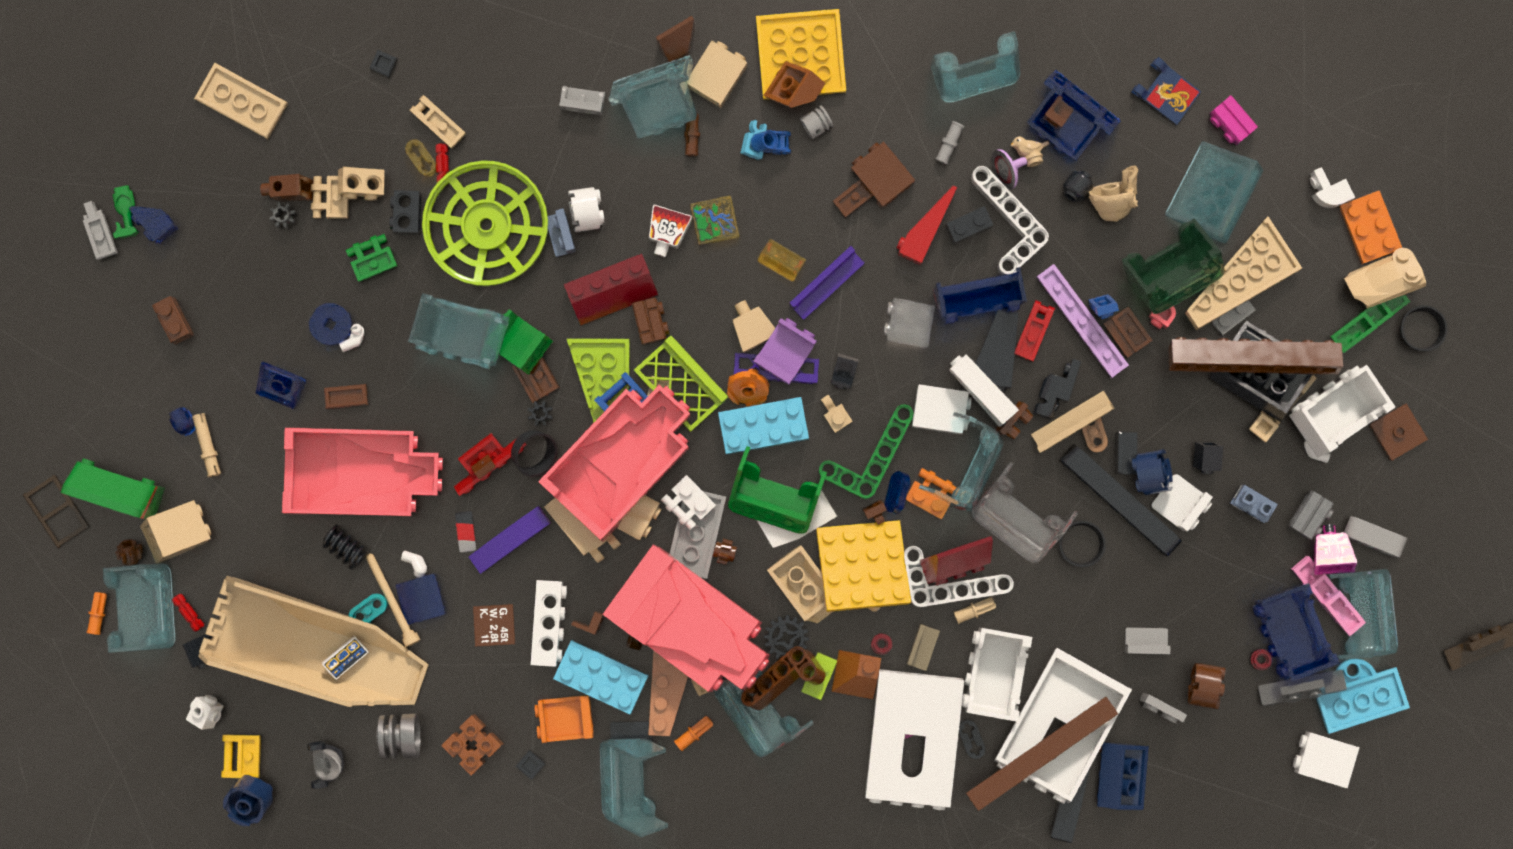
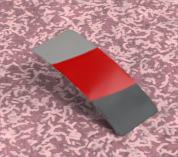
M472 511L455 513L460 552L475 551L476 543Z

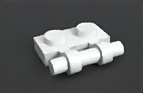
M687 475L671 489L677 495L673 500L667 494L661 499L666 505L665 508L669 512L672 511L680 519L679 522L682 525L685 524L690 530L696 525L691 519L695 514L702 520L716 506ZM681 501L690 508L687 513L678 506Z

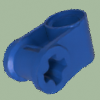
M767 130L756 133L751 138V146L757 152L773 153L776 155L791 154V149H789V136H791V132Z

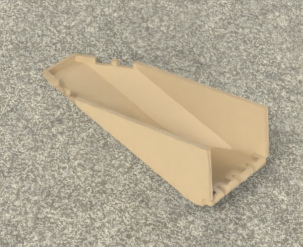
M226 576L220 590V594L226 595V599L218 597L212 613L218 615L219 619L211 617L205 633L212 636V639L204 638L199 650L198 657L205 664L347 707L385 704L415 705L428 664L379 627L271 589ZM355 635L369 653L336 680L322 665V662Z

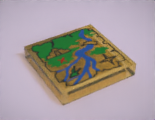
M731 195L690 204L699 245L740 237Z

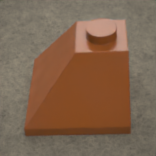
M785 61L763 96L792 108L815 101L826 83L811 70Z
M839 650L831 692L873 699L881 658Z

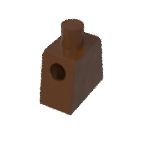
M301 174L270 176L269 183H262L260 191L262 196H270V198L277 201H313V192L311 191L313 180Z

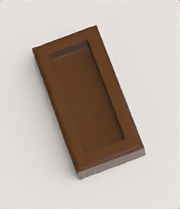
M367 384L324 388L326 409L369 405Z

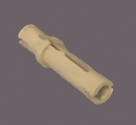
M205 413L192 416L202 451V455H200L201 460H204L208 477H212V475L213 477L221 474L216 458L218 453L213 447Z

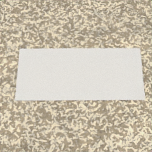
M821 490L809 529L806 533L798 534L758 520L757 522L774 548L800 539L834 519L837 515Z

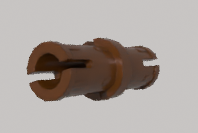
M686 113V132H684L686 142L685 156H698L700 132H698L699 114Z

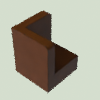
M1060 95L1042 117L1058 130H1060L1073 112V109L1061 100L1063 97Z

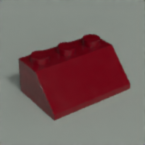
M992 536L921 559L920 563L927 584L935 582L936 586L947 583L948 577L953 576L955 580L966 576V571L972 570V573L984 570L983 565L991 563Z

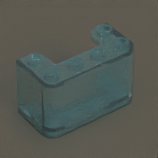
M422 293L408 342L415 344V349L437 356L438 352L444 353V358L455 360L456 357L461 358L460 362L491 369V366L496 367L510 318L492 310L477 309L444 299H436L431 295Z

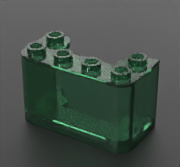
M1195 218L1180 226L1178 242L1168 245L1157 254L1151 255L1144 260L1140 253H1131L1122 259L1126 278L1153 314L1164 312L1218 281L1225 273L1221 251Z

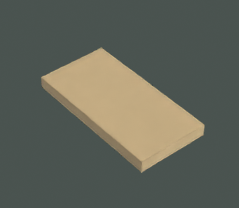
M216 63L212 66L194 98L266 139L270 137L288 105L286 101Z

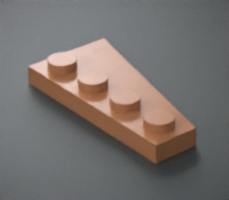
M654 650L649 735L670 736L688 676Z

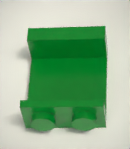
M509 309L507 313L502 315L496 328L488 334L485 344L529 375L553 341Z

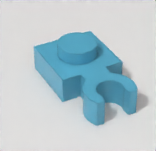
M754 120L749 124L751 133L748 132L744 135L741 154L760 160L763 157V152H757L752 148L751 138L756 133L766 131L767 125L761 124L758 130L756 127L757 120Z

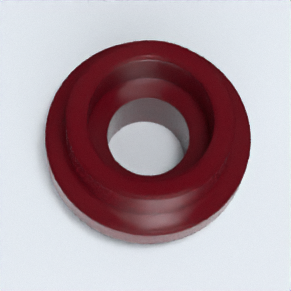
M877 634L871 641V647L875 653L884 655L891 650L892 640L886 634ZM880 640L885 641L886 645L884 648L878 647Z
M1258 649L1251 655V664L1257 670H1266L1272 664V656L1267 650ZM1259 656L1264 657V662L1262 664L1258 663L1257 661Z

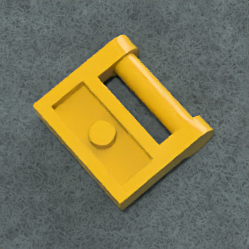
M224 734L222 736V741H224V771H221V777L242 778L244 775H250L260 778L261 735ZM233 742H238L237 771H232Z

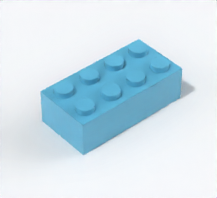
M801 397L718 412L726 455L744 452L746 446H749L751 451L809 440Z
M571 640L553 679L631 714L649 675L575 640Z

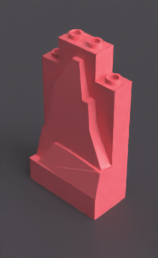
M658 385L642 403L640 402L642 398L634 390L629 392L625 389L539 481L546 490L602 542L609 537L619 526V522L689 449L686 445L688 440L680 433L677 435L674 433L691 416L688 412L690 407L682 400L680 402L676 401L673 398L675 394L667 386L662 388Z
M285 428V473L282 513L411 516V512H416V499H412V495L437 496V491H442V479H438V470H442L443 458H438V453L413 452V449H417L418 436H413L414 431Z
M652 545L603 613L605 617L639 642L650 647L708 692L717 691L724 682L722 680L723 676L742 690L750 689L757 679L755 675L759 670L763 671L769 663L767 659L770 655L750 641L751 638H756L760 633L762 622L669 553L655 545Z

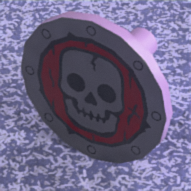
M995 150L991 158L994 173L1007 189H1013L1017 186L1018 168L1026 165L1027 160L1025 157H1021L1012 161L1011 157L1004 150Z

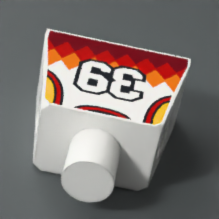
M653 205L649 240L657 243L654 251L655 255L666 257L669 247L679 248L692 222V216Z

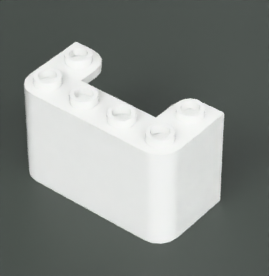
M1357 365L1351 370H1347L1339 376L1341 380L1336 383L1331 381L1323 387L1325 391L1320 394L1318 392L1313 393L1306 398L1307 400L1290 409L1292 412L1289 415L1317 458L1330 453L1354 433L1378 419L1383 413H1388L1395 408L1367 365L1361 368Z
M979 627L978 631L973 633L972 643L975 644L974 652H970L968 664L972 665L971 672L966 674L965 685L968 686L967 694L962 696L961 706L965 707L964 710L967 713L1018 722L1020 711H1018L1017 704H1020L1026 658H1028L1026 651H1028L1029 647L1031 648L1032 637Z

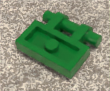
M385 234L378 237L376 235L372 236L370 240L361 244L359 242L355 243L353 247L346 249L348 257L357 255L358 259L350 263L358 282L398 267L389 246L384 249L381 248L380 244L387 242ZM374 247V253L364 256L363 251Z

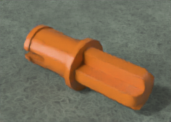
M94 593L91 612H88L90 618L86 633L101 634L103 616L106 615L104 614L107 598L105 593Z
M705 716L693 727L689 726V730L677 740H674V742L681 751H684L696 739L699 741V737L713 727L714 724L709 717Z

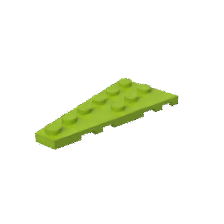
M567 339L593 422L604 413L594 399L597 396L601 397L619 381L624 372L629 375L630 339ZM629 385L624 386L606 404L610 406L625 389L629 391Z

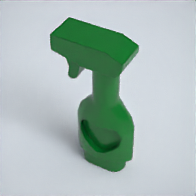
M129 186L114 188V194H112L116 211L123 216L125 228H122L121 224L116 222L117 229L113 235L118 240L135 236L139 233V230L133 227L131 213L135 208L132 190H130Z

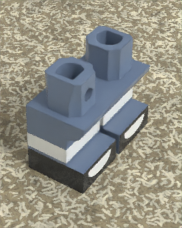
M1239 485L1229 502L1232 506L1263 524L1268 522L1278 505L1246 485Z

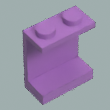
M786 318L785 321L783 319L779 320L777 327L761 352L756 356L754 363L790 385L817 341L814 339V334L805 329L803 332L796 328L797 324Z

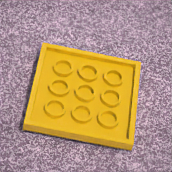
M839 9L756 16L763 95L785 61L811 70L826 84L819 95L846 93Z
M900 520L888 521L879 525L877 523H866L816 529L826 612L911 603Z

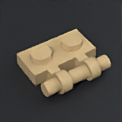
M314 176L313 184L311 185V191L313 192V203H311L313 218L320 219L321 211L326 210V218L348 219L349 199H345L344 195H338V176H327V184H322L321 176ZM322 192H327L326 203H321Z

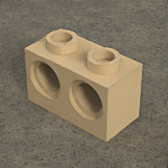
M352 167L340 168L338 170V195H344L345 199H357V196L365 197V200H377V198L384 195V170ZM347 179L354 181V189L348 187ZM368 180H371V181L374 182V184H375V189H374V190H371V189L368 188V186H367Z

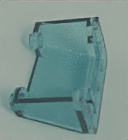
M1015 31L1004 34L998 39V54L959 65L953 53L943 52L934 55L931 68L941 98L946 102H954L1017 82L1020 77V61Z
M143 564L103 568L105 585L110 589H116L118 631L111 632L107 639L108 653L172 647L175 642V624L172 602V577L169 566L167 564Z

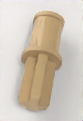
M990 597L975 604L970 603V606L954 611V615L958 624L974 617L979 618V615L995 609L996 604L993 598Z

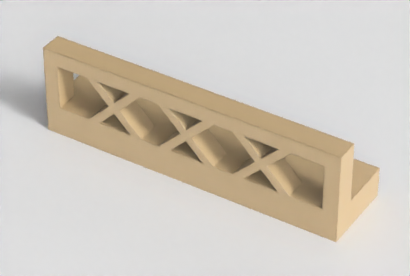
M1102 391L1031 435L1038 445L1037 449L1041 453L1115 408L1106 393Z

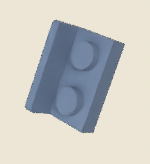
M564 209L556 210V214L548 216V230L556 257L576 252Z

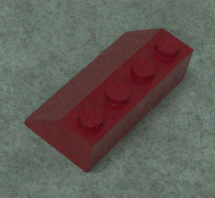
M642 254L564 284L581 326L630 307L632 303L658 296Z

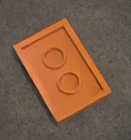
M1380 191L1339 206L1362 264L1402 248Z

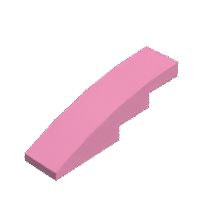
M1305 556L1291 568L1308 591L1348 636H1351L1366 623L1326 574L1314 575V562L1309 556Z

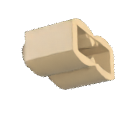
M645 495L622 519L617 529L638 540H641L642 537L647 538L652 529L649 526L652 518L656 520L662 510L659 508L660 503Z

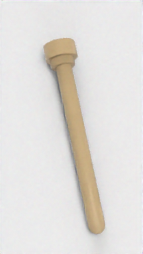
M371 553L367 554L366 560L403 632L402 642L405 648L419 642L420 638L417 632L415 633L414 630L410 629L374 555Z

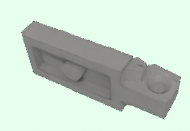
M95 202L84 203L87 215L83 216V223L96 259L99 261L118 254L105 214H103L102 210H97Z

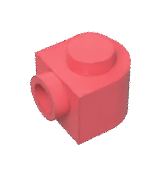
M1162 302L1148 316L1152 319L1150 323L1158 329L1162 327L1166 329L1175 318L1176 310L1171 303Z

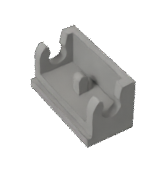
M563 86L559 104L560 109L602 115L605 92Z

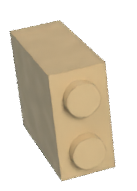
M711 41L685 82V85L698 95L722 108L746 70L747 62L743 55L737 52L733 54L728 51V47L719 41L717 43Z

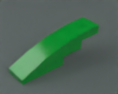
M1402 295L1368 309L1366 308L1330 337L1335 343H1342V352L1345 353L1410 303V300L1406 295Z

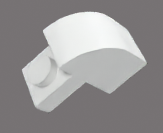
M1322 167L1310 173L1311 185L1314 189L1318 190L1317 193L1312 195V198L1320 206L1335 208L1355 198L1346 179L1331 186Z

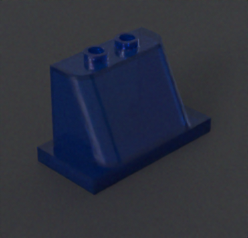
M1057 70L1049 75L1044 82L1051 91L1027 121L1030 126L1038 131L1037 134L1042 139L1050 140L1055 144L1056 150L1061 153L1065 152L1075 161L1101 129L1110 135L1121 122L1119 118ZM1058 96H1062L1061 100L1073 109L1072 114L1060 130L1042 118Z

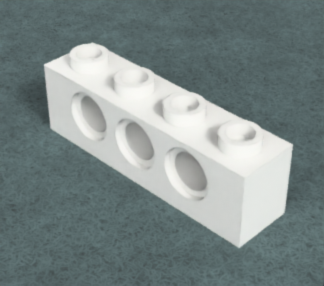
M537 580L531 665L556 667L558 662L562 661L563 650L559 649V642L563 641L564 628H560L561 620H565V607H562V599H566L567 586H563L564 582ZM553 596L556 599V606L554 608L546 606L545 600L547 597ZM547 617H551L555 621V626L552 629H547L544 626V620ZM546 638L553 641V648L549 651L545 650L542 646Z

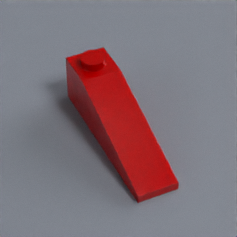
M952 186L909 231L906 238L901 237L897 245V249L900 250L899 256L921 265L957 187Z

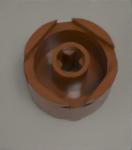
M1194 663L1190 676L1192 678L1191 685L1188 687V703L1200 707L1219 709V696L1223 697L1225 684L1221 683V680H1224L1225 668Z

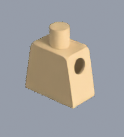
M746 300L736 304L735 308L739 317L733 319V324L742 352L746 353L767 342L775 327L759 307L750 310Z

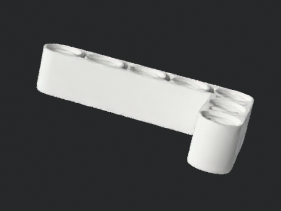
M979 166L973 171L971 182L1023 237L998 263V272L1002 276L1008 277L1013 275L1046 244L1049 235L1046 229L987 167ZM978 172L984 173L987 177L986 181H978L976 174ZM993 187L998 188L1001 191V195L993 197L990 189ZM1012 203L1015 206V211L1007 212L1004 205ZM1026 218L1029 221V226L1026 228L1021 227L1019 219ZM1040 233L1043 236V242H1035L1033 234ZM1025 247L1028 250V256L1021 257L1018 254V248ZM1004 261L1011 262L1013 270L1005 271L1002 263Z
M911 546L904 551L911 603L917 607L1005 594L1013 588L1014 582L1008 575H995L945 583L938 586H928L920 560L924 559L922 550L919 547ZM910 550L918 552L919 558L917 561L912 562L908 559L907 554ZM915 570L920 571L922 574V579L918 583L911 580V573ZM1001 578L1008 580L1009 586L1005 590H1001L998 587V581ZM981 581L986 582L988 585L987 591L983 594L977 590V584ZM961 584L967 588V593L963 597L958 596L956 593L957 586ZM938 588H943L946 591V597L943 600H938L935 596ZM918 591H922L926 596L925 601L921 604L917 603L914 599V595Z

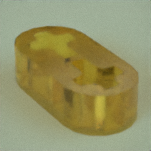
M419 140L409 141L405 147L407 155L422 175L432 176L436 172V162ZM412 145H415L416 147L420 146V148L418 149L421 154L420 157H418L414 152L410 153L412 151ZM425 159L428 164L432 162L430 171L422 170L424 165L421 160Z

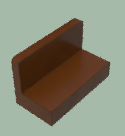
M596 611L589 626L578 621H573L571 625L595 635L598 634L605 616L603 613Z

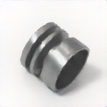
M417 713L402 714L400 724L397 723L395 715H390L389 722L386 715L379 716L376 738L381 760L388 759L389 753L392 759H397L399 749H401L404 759L419 757L421 738Z

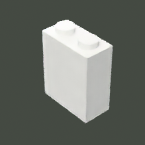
M919 384L917 386L912 427L961 435L963 430L967 431L969 418H965L966 409L970 410L972 397H968L969 392Z
M1306 731L1299 741V747H1301L1299 756L1296 755L1293 761L1294 772L1348 788L1359 747Z

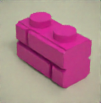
M1229 96L1209 114L1212 124L1216 128L1220 127L1225 132L1223 136L1230 144L1238 145L1258 128L1232 96Z

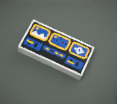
M354 635L324 660L322 665L337 680L369 652Z

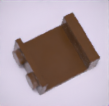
M882 142L880 145L875 143L868 149L869 154L864 158L859 156L851 163L853 165L851 172L855 173L873 194L881 209L915 183V179L885 142Z

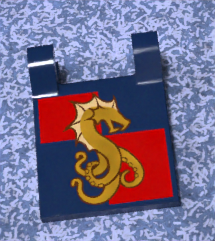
M1157 57L1150 65L1153 69L1160 72L1148 90L1140 84L1135 85L1131 93L1177 125L1201 91L1171 69L1161 58Z

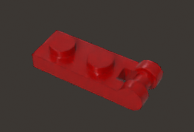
M1035 300L1016 346L1015 355L1031 362L1034 361L1055 310L1054 307H1046L1041 305V302ZM1038 312L1045 315L1043 320L1036 317Z

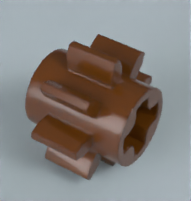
M723 538L722 543L716 542L713 557L718 558L717 563L727 565L728 561H734L737 547L732 546L733 541Z
M126 539L117 546L118 551L115 552L117 560H122V563L125 565H134L142 558V545L137 544L135 540Z

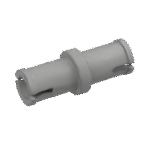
M952 121L946 137H943L941 141L943 144L935 160L946 165L948 164L954 148L958 146L957 141L965 126Z

